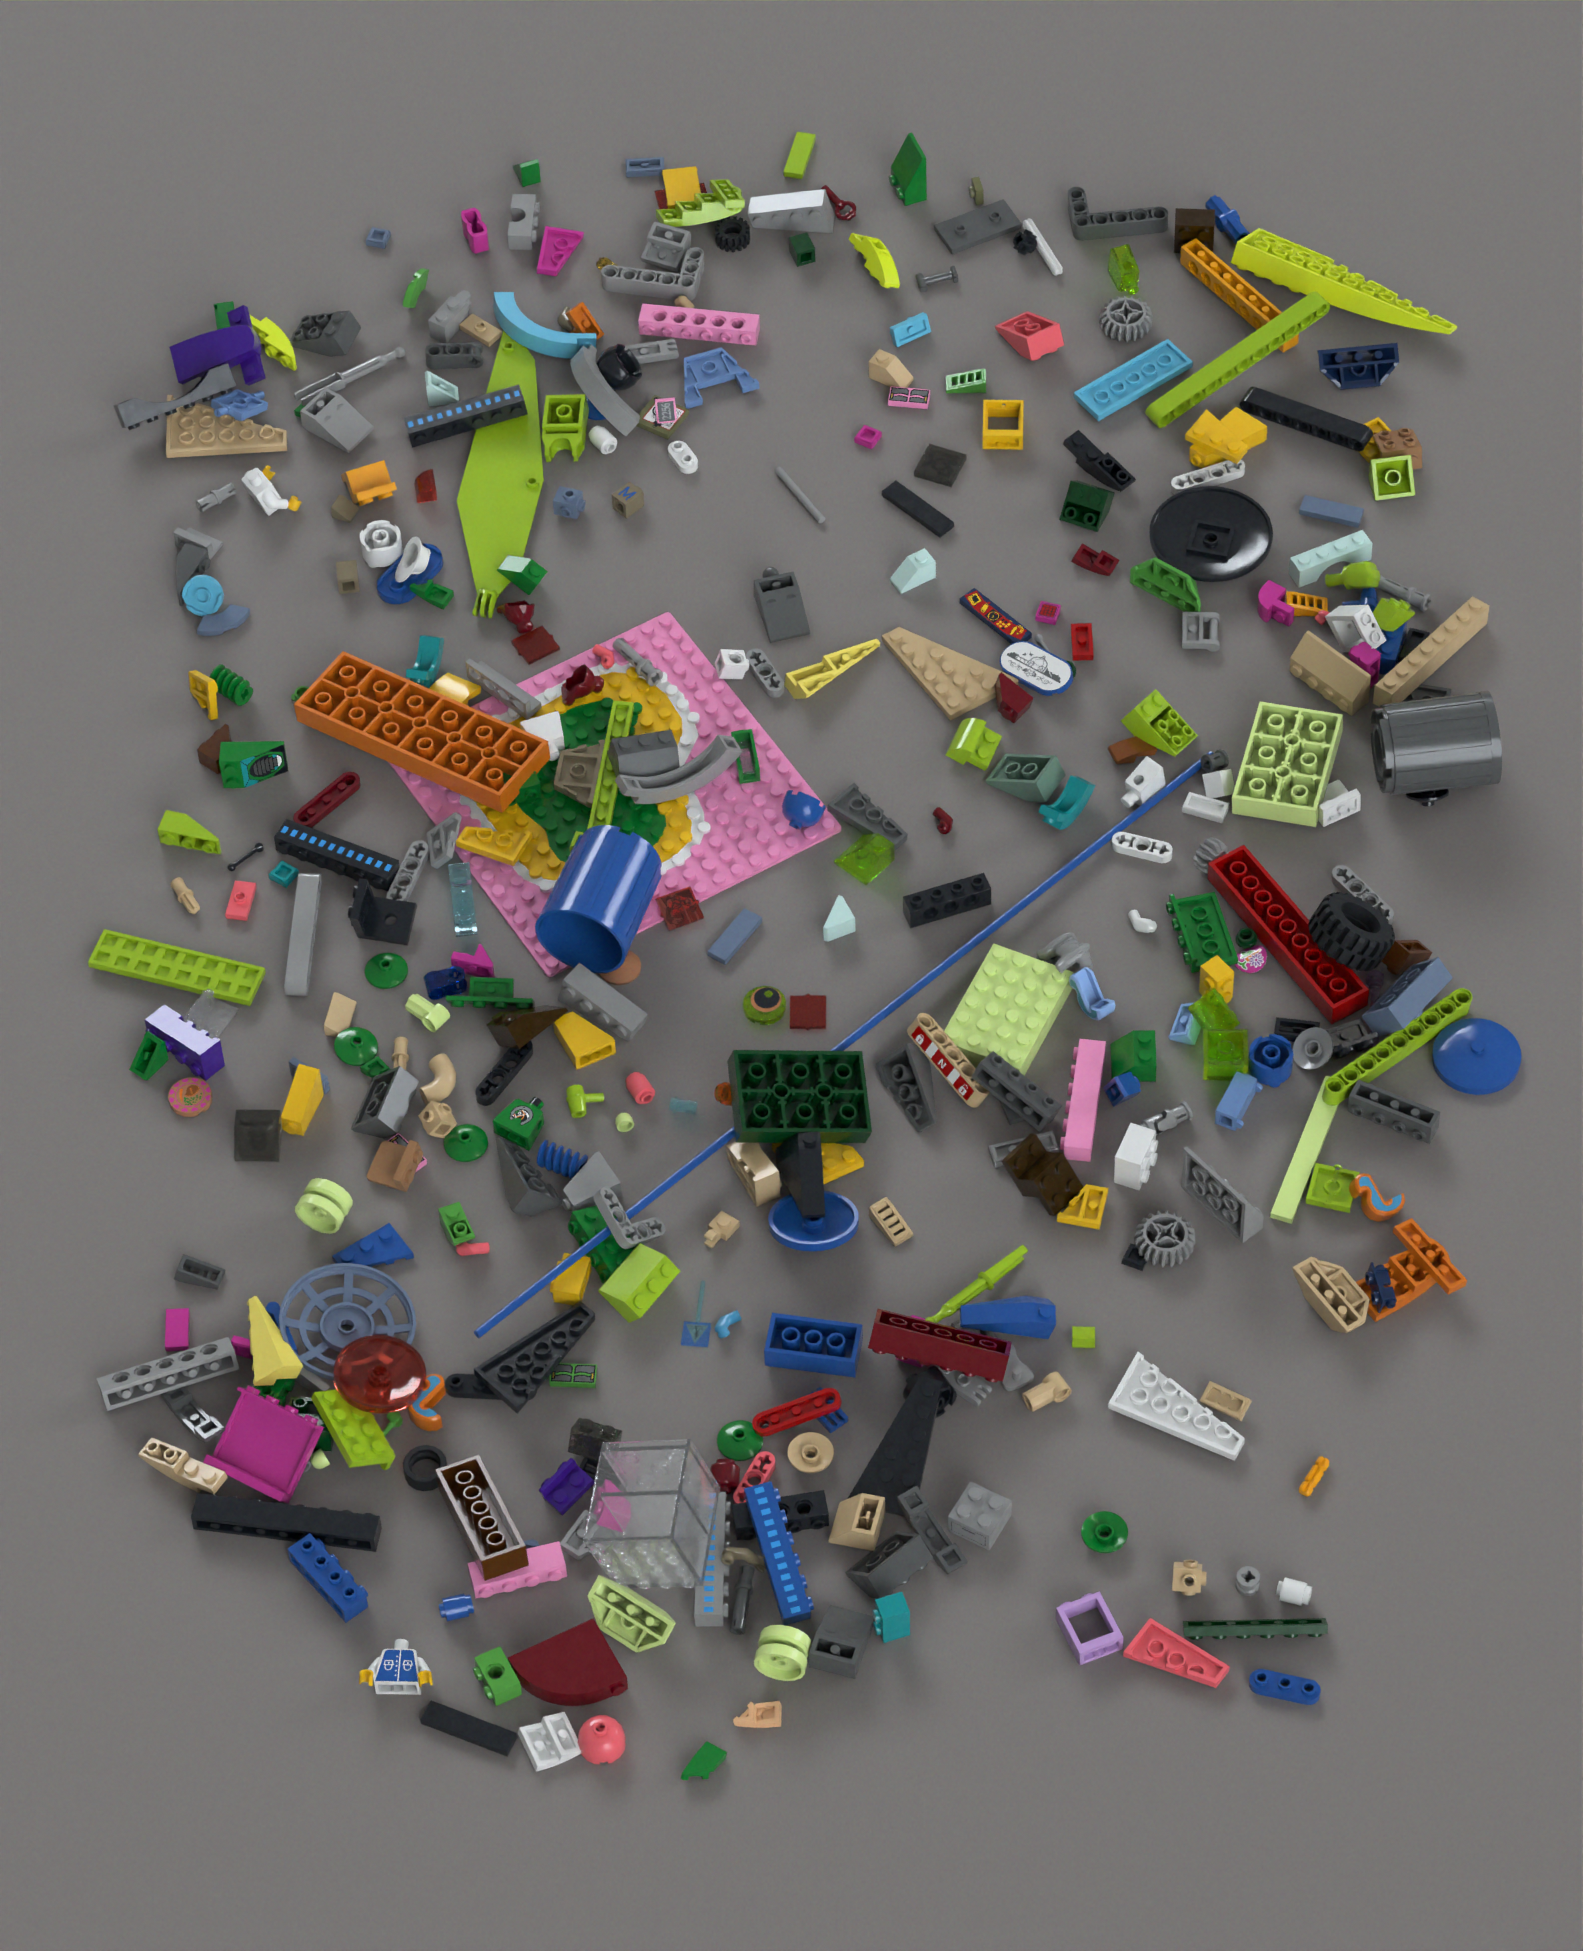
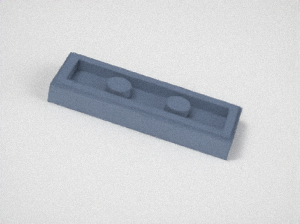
M1304 495L1299 514L1358 528L1364 514V508Z
M744 908L707 951L708 956L726 965L762 923V917Z

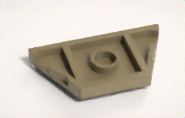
M599 740V744L587 747L585 744L575 749L560 751L554 789L592 808L605 740Z

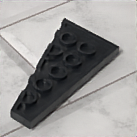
M581 1301L474 1368V1375L518 1414L595 1321V1313Z
M924 1377L918 1378L848 1499L861 1493L885 1497V1513L905 1516L897 1497L915 1486L919 1490L921 1488L943 1385L942 1381Z

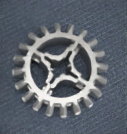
M1126 295L1123 298L1117 296L1115 300L1110 299L1108 303H1104L1099 316L1101 330L1105 332L1106 336H1110L1111 340L1117 338L1119 342L1121 340L1128 342L1131 339L1135 342L1137 338L1142 339L1143 335L1148 334L1153 321L1151 309L1146 302H1142L1141 298L1134 299L1133 296L1127 298Z
M1159 1210L1156 1215L1149 1213L1148 1219L1143 1218L1141 1224H1138L1136 1227L1134 1239L1135 1247L1139 1249V1256H1144L1146 1262L1152 1260L1153 1266L1156 1263H1161L1162 1268L1165 1264L1173 1267L1174 1262L1180 1265L1182 1260H1187L1189 1254H1192L1194 1251L1196 1238L1195 1231L1191 1228V1222H1186L1185 1216L1178 1218L1177 1212L1173 1215L1169 1214L1168 1210L1165 1214H1161ZM1177 1234L1181 1237L1182 1242H1180L1178 1240V1237H1176ZM1148 1236L1152 1237L1153 1243L1150 1242Z

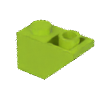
M1391 597L1390 599L1381 598L1373 611V615L1380 628L1385 631L1394 632L1413 617L1415 612L1410 609L1411 605L1402 599L1398 601Z

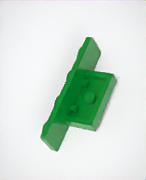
M470 977L469 996H446L447 1003H450L452 1007H464V1004H473L474 1008H486V1005H494V1008L507 1009V1006L525 1009L535 1005L532 998H513V978Z

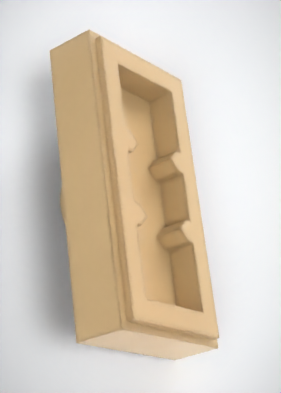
M473 313L459 324L460 330L488 347L502 337L501 330Z
M1209 1381L1200 1399L1201 1404L1239 1421H1242L1252 1402L1249 1398Z

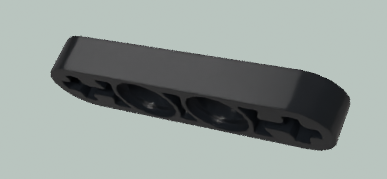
M531 1041L520 1048L523 1049L521 1052L517 1048H509L477 1086L475 1090L477 1103L488 1106L495 1102L532 1057L533 1044ZM508 1061H514L517 1063L512 1068L505 1066V1063H507ZM496 1076H501L504 1078V1080L500 1083L492 1081V1079Z

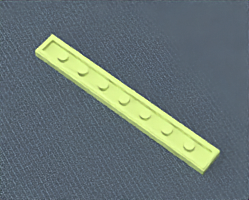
M1329 1076L1324 1078L1270 1213V1218L1290 1224L1293 1222L1339 1104L1335 1106L1327 1105L1322 1099L1325 1082Z

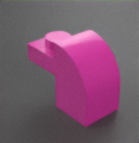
M1268 580L1260 589L1258 595V614L1266 623L1271 618L1287 626L1293 623L1294 607L1285 603L1286 588Z

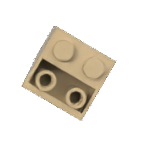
M861 1493L841 1501L832 1526L829 1543L875 1551L885 1516V1497Z

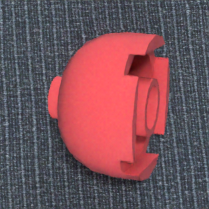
M607 1715L591 1717L583 1723L579 1730L578 1745L581 1755L593 1764L600 1765V1762L613 1763L621 1757L625 1750L626 1736L622 1725L612 1717Z

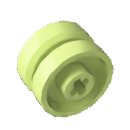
M315 1178L306 1186L304 1195L300 1197L295 1206V1213L310 1228L321 1233L332 1234L340 1229L344 1217L349 1213L353 1205V1200L350 1194L338 1184L327 1179Z
M771 1625L765 1627L760 1633L759 1648L756 1650L754 1666L765 1676L776 1680L795 1681L802 1678L806 1672L807 1657L812 1645L809 1636L791 1626Z

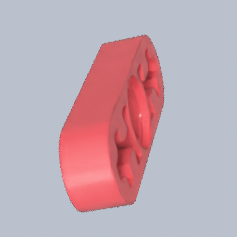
M763 1451L755 1456L733 1494L734 1504L746 1502L745 1500L740 1502V1499L744 1498V1488L755 1486L748 1483L750 1478H759L761 1480L759 1484L769 1481L776 1467L775 1457L772 1453ZM769 1461V1464H765L761 1472V1463Z

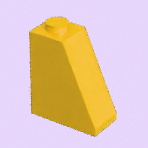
M573 1011L564 1014L553 1023L554 1033L576 1070L616 1054L614 1038Z
M299 1064L281 1115L282 1128L289 1134L304 1136L324 1096L320 1069Z

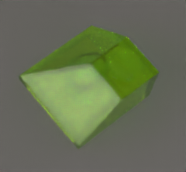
M879 833L862 835L835 859L834 863L867 885L895 860L894 843Z

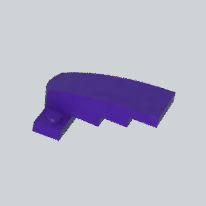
M242 305L227 312L230 327L204 333L170 346L178 383L185 384L195 378H202L206 370L225 363L229 364L230 369L240 364L245 384L248 386L266 379L260 358L261 341L252 327L248 307Z

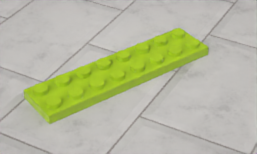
M106 929L103 930L88 961L90 968L251 1006L266 974L264 967Z

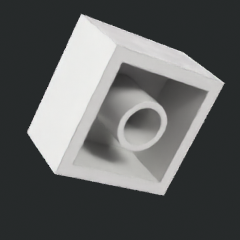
M1130 1123L1115 1156L1114 1183L1140 1190L1142 1184L1147 1183L1150 1175L1149 1168L1155 1165L1158 1153H1155L1158 1146L1156 1130Z

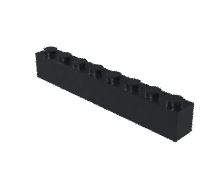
M197 1493L191 1515L193 1529L292 1542H298L310 1533L315 1539L319 1538L325 1546L372 1552L377 1550L382 1529L380 1516L372 1513L360 1514L349 1510L336 1511L325 1507L312 1508L302 1504L288 1505L282 1502H263L258 1499H239L235 1496H216L212 1493Z

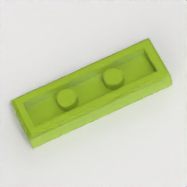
M796 133L783 171L784 177L803 179L816 140V134Z

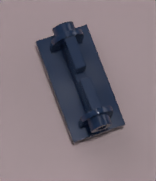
M1371 1262L1368 1271L1365 1273V1281L1371 1288L1372 1304L1376 1305L1377 1311L1380 1313L1383 1306H1387V1308L1395 1307L1397 1299L1393 1287L1384 1288V1286L1391 1284L1387 1268L1384 1265L1374 1267V1263Z

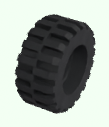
M1334 892L1324 897L1308 923L1309 934L1312 935V940L1318 944V948L1321 951L1326 952V955L1335 959L1337 963L1344 964L1350 969L1355 968L1357 971H1370L1377 968L1393 946L1395 940V933L1393 932L1392 925L1389 924V920L1378 909L1372 907L1370 903H1366L1362 898L1354 897L1349 893Z

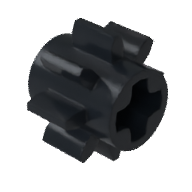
M1025 229L1024 233L1019 231L1013 239L1014 249L1018 250V253L1026 255L1027 252L1032 253L1037 247V236Z

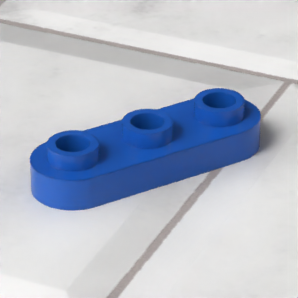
M1257 1669L1249 1677V1687L1258 1695L1305 1705L1315 1704L1320 1698V1686L1311 1679L1265 1669ZM1258 1678H1264L1265 1681H1259ZM1287 1683L1288 1686H1282L1281 1684ZM1310 1688L1312 1691L1308 1692L1305 1689Z

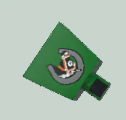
M533 1097L529 1103L515 1099L493 1119L494 1133L529 1151L544 1125V1116L541 1111L544 1103L537 1097Z

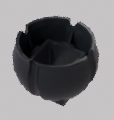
M623 344L608 347L601 353L597 361V366L602 376L614 391L631 388L642 376V373H639L641 367L637 358L629 349L624 350L625 346Z

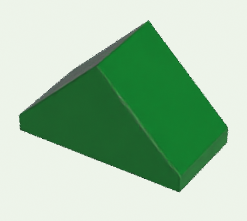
M538 159L513 165L522 187L541 182Z
M146 1031L129 1070L142 1079L149 1080L169 1060L165 1042L151 1032Z

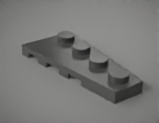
M855 783L828 804V812L892 851H895L907 841L908 834L894 820L887 818L879 806H874L870 802L871 798L865 793L862 794Z

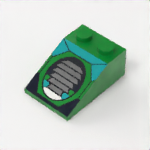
M284 741L221 742L219 765L223 787L232 789L246 788L287 772L288 762Z

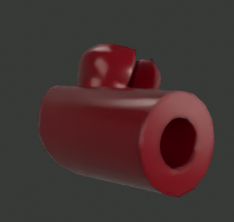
M937 807L933 811V815L940 821L937 829L941 834H948L952 829L953 819L941 807Z

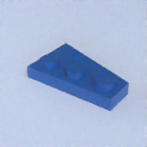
M388 1223L334 1254L332 1258L335 1264L353 1263L373 1267L383 1263L386 1265L393 1264L395 1260L402 1258L409 1260L414 1258V1254L391 1224Z

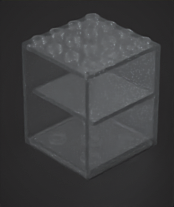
M691 1439L602 1442L583 1542L608 1579L628 1588L649 1589L650 1587L669 1589L682 1586L685 1588L703 1586L720 1486Z

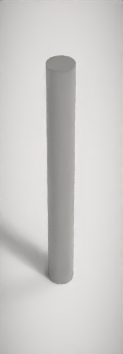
M782 467L776 468L775 473L817 522L819 524L823 523L825 517Z

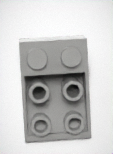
M327 387L300 411L302 428L347 453L353 450L374 430V426L341 395Z

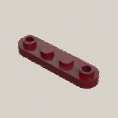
M355 772L343 773L301 807L293 816L294 822L313 828L359 790L361 786L359 775Z

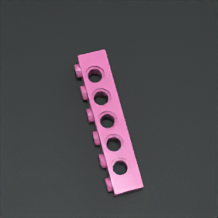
M642 304L638 320L640 335L755 346L757 345L760 331V317L757 314Z

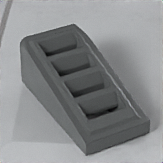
M183 1254L174 1280L218 1290L226 1270ZM195 1270L199 1271L197 1275L194 1274ZM203 1272L208 1273L206 1278L202 1277ZM212 1274L217 1275L214 1281L210 1280Z

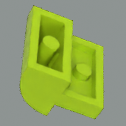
M967 718L959 724L945 755L962 765L967 761L986 771L1002 736L986 728V721L977 718Z

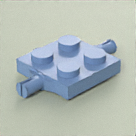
M236 389L212 399L211 407L215 409L214 415L216 417L229 415L234 417L235 420L244 421L249 417L266 411L268 402L261 400L265 397L263 391L250 394Z

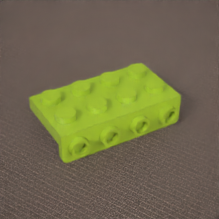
M357 1387L313 1393L311 1399L349 1468L380 1464L383 1470L390 1468L395 1458L394 1451Z

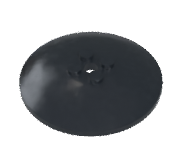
M1204 486L1184 490L1163 502L1152 517L1149 538L1156 557L1163 562L1188 574L1196 581L1223 582L1250 573L1265 560L1272 546L1273 528L1266 511L1251 497L1225 487ZM1211 538V539H1214V540H1216V541H1214V542H1208V541H1206V540Z

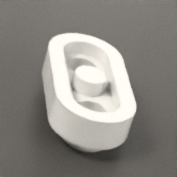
M674 441L669 444L668 456L680 472L691 474L698 469V459L685 442Z

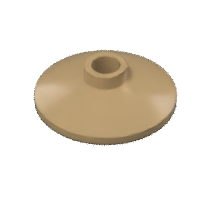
M807 1432L796 1436L790 1442L787 1454L789 1462L795 1469L804 1473H817L826 1469L831 1464L834 1457V1448L831 1441L824 1435Z

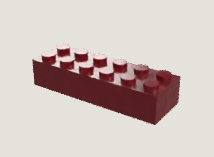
M877 1309L868 1348L877 1354L889 1353L901 1360H908L909 1358L917 1360L921 1365L929 1366L933 1364L940 1366L945 1371L957 1370L969 1377L977 1375L985 1377L984 1379L989 1382H1003L1012 1342Z

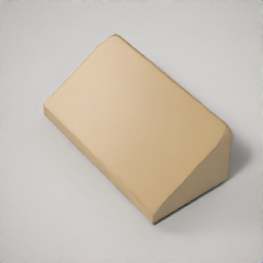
M333 993L324 1023L325 1035L337 1037L341 1031L350 1028L357 1004L356 1001L339 993Z

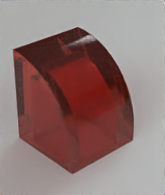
M433 469L422 472L415 479L414 487L417 503L437 500Z

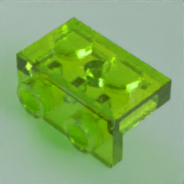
M1215 988L1188 1007V1010L1212 1043H1215L1240 1024L1236 1014L1231 1011L1225 1003L1223 996Z

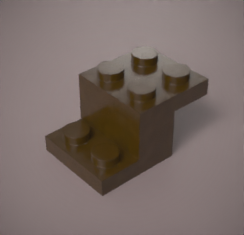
M1030 1133L1002 1160L1003 1165L1022 1196L1039 1198L1049 1215L1055 1216L1083 1188L1062 1152L1046 1151L1036 1134Z

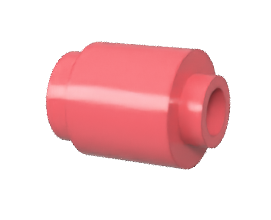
M640 1072L631 1073L625 1082L626 1088L638 1104H647L652 1101L655 1090L645 1075Z

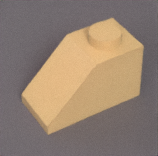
M879 349L869 360L870 379L889 387L908 388L914 380L910 372L895 355Z

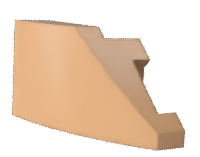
M780 1701L756 1703L755 1705L753 1702H750L747 1705L748 1709L739 1718L736 1716L733 1719L734 1725L739 1727H781L782 1705Z

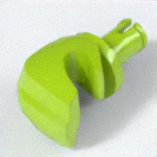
M1369 561L1351 563L1344 566L1341 573L1325 575L1327 587L1344 584L1347 590L1354 588H1377L1380 581V572L1376 564Z

